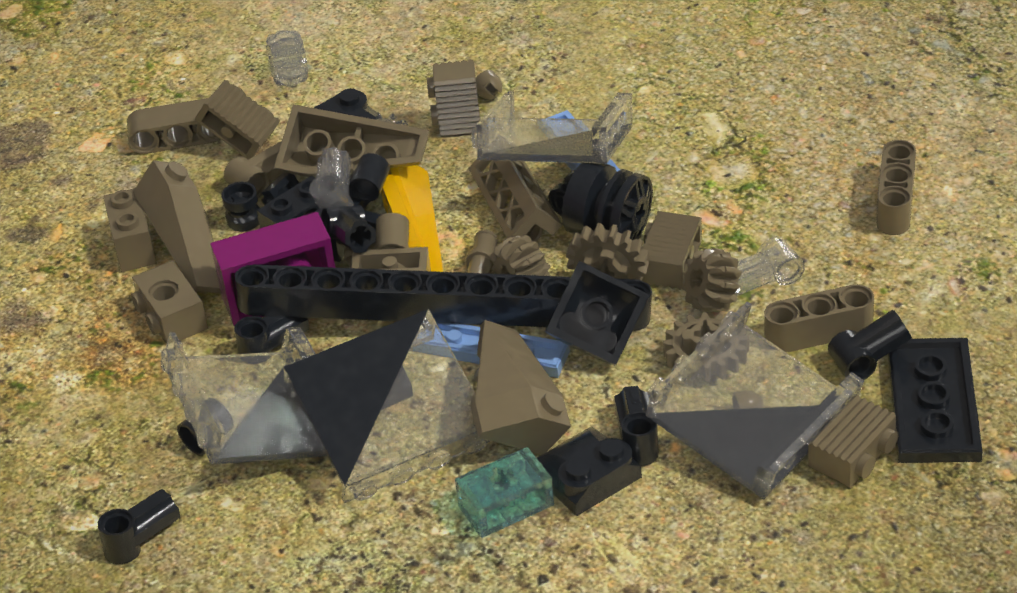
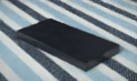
M968 338L911 339L890 352L888 360L893 412L896 415L895 431L898 432L896 442L898 463L982 462L983 450Z

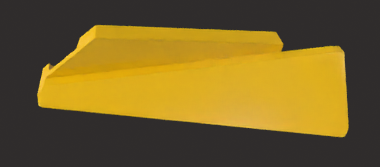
M418 165L390 168L381 190L382 202L386 213H398L408 218L409 248L428 247L431 271L443 272L428 172Z

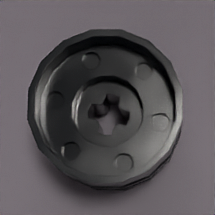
M581 162L574 171L563 198L562 224L565 230L570 233L581 234L584 226H588L595 231L597 223H601L605 230H610L614 224L617 225V232L623 233L630 230V239H639L651 211L653 199L652 182L648 176L639 173L633 174V172L625 169L617 172L615 167L608 164Z

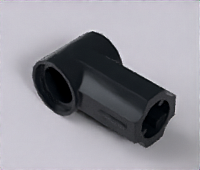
M373 153L361 156L356 169L337 190L336 199H360L363 203V209H365L371 201L378 199L390 171L388 161L382 156Z
M361 205L324 207L322 209L321 220L331 240L339 239L354 253L367 252L368 247L376 242V229L366 221Z
M891 310L859 332L846 330L838 333L829 342L828 352L848 381L860 382L873 374L879 359L911 340L912 336L895 310Z
M247 316L240 319L234 326L238 360L241 364L248 367H259L266 364L272 357V349L309 330L308 318L266 316L262 318Z
M638 386L624 387L618 395L614 396L621 439L630 445L632 457L640 466L649 465L656 461L659 453L657 423L646 416L653 415L648 392L642 391Z
M161 489L128 510L112 509L105 512L97 522L98 531L107 561L113 564H126L133 561L141 552V543L180 519L179 508L172 500L171 495Z

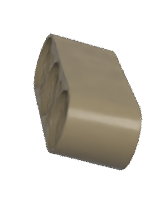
M208 98L133 111L127 118L128 144L130 148L139 154H149L220 141L219 137L195 120Z
M892 140L884 145L882 152L877 198V228L888 235L903 234L910 227L916 148L906 140Z
M857 284L770 303L764 311L765 345L774 352L786 353L828 344L834 336L842 331L853 330L859 332L873 323L874 294L870 288Z

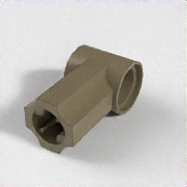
M281 142L250 159L243 156L232 159L224 170L225 181L228 184L249 182L255 186L258 198L263 195L261 192L269 186L270 182L284 173L274 169Z
M398 213L380 215L376 219V242L371 244L367 250L409 248L408 218ZM346 247L344 249V260L351 268L353 252Z

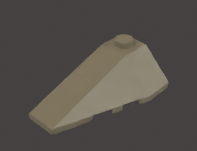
M293 104L274 169L275 171L305 177L351 173L356 169L361 156L368 153L377 154L385 158L390 164V168L421 165L430 132L428 129Z
M153 160L133 191L135 197L195 292L221 294L210 243L214 242L206 211L195 184L182 164L174 161L163 162Z
M484 320L480 325L477 349L480 363L479 368L474 373V381L477 382V388L471 397L470 405L477 435L482 439L542 455L571 427L563 395L516 329Z

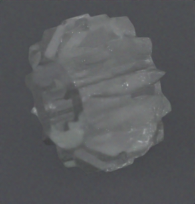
M288 30L277 31L275 34L268 35L266 40L267 57L271 76L276 85L289 87L306 82L308 67L306 50L304 49L301 35L297 31Z

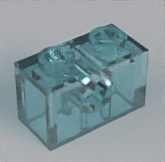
M528 447L508 454L501 459L455 479L458 506L481 538L554 506L552 478Z

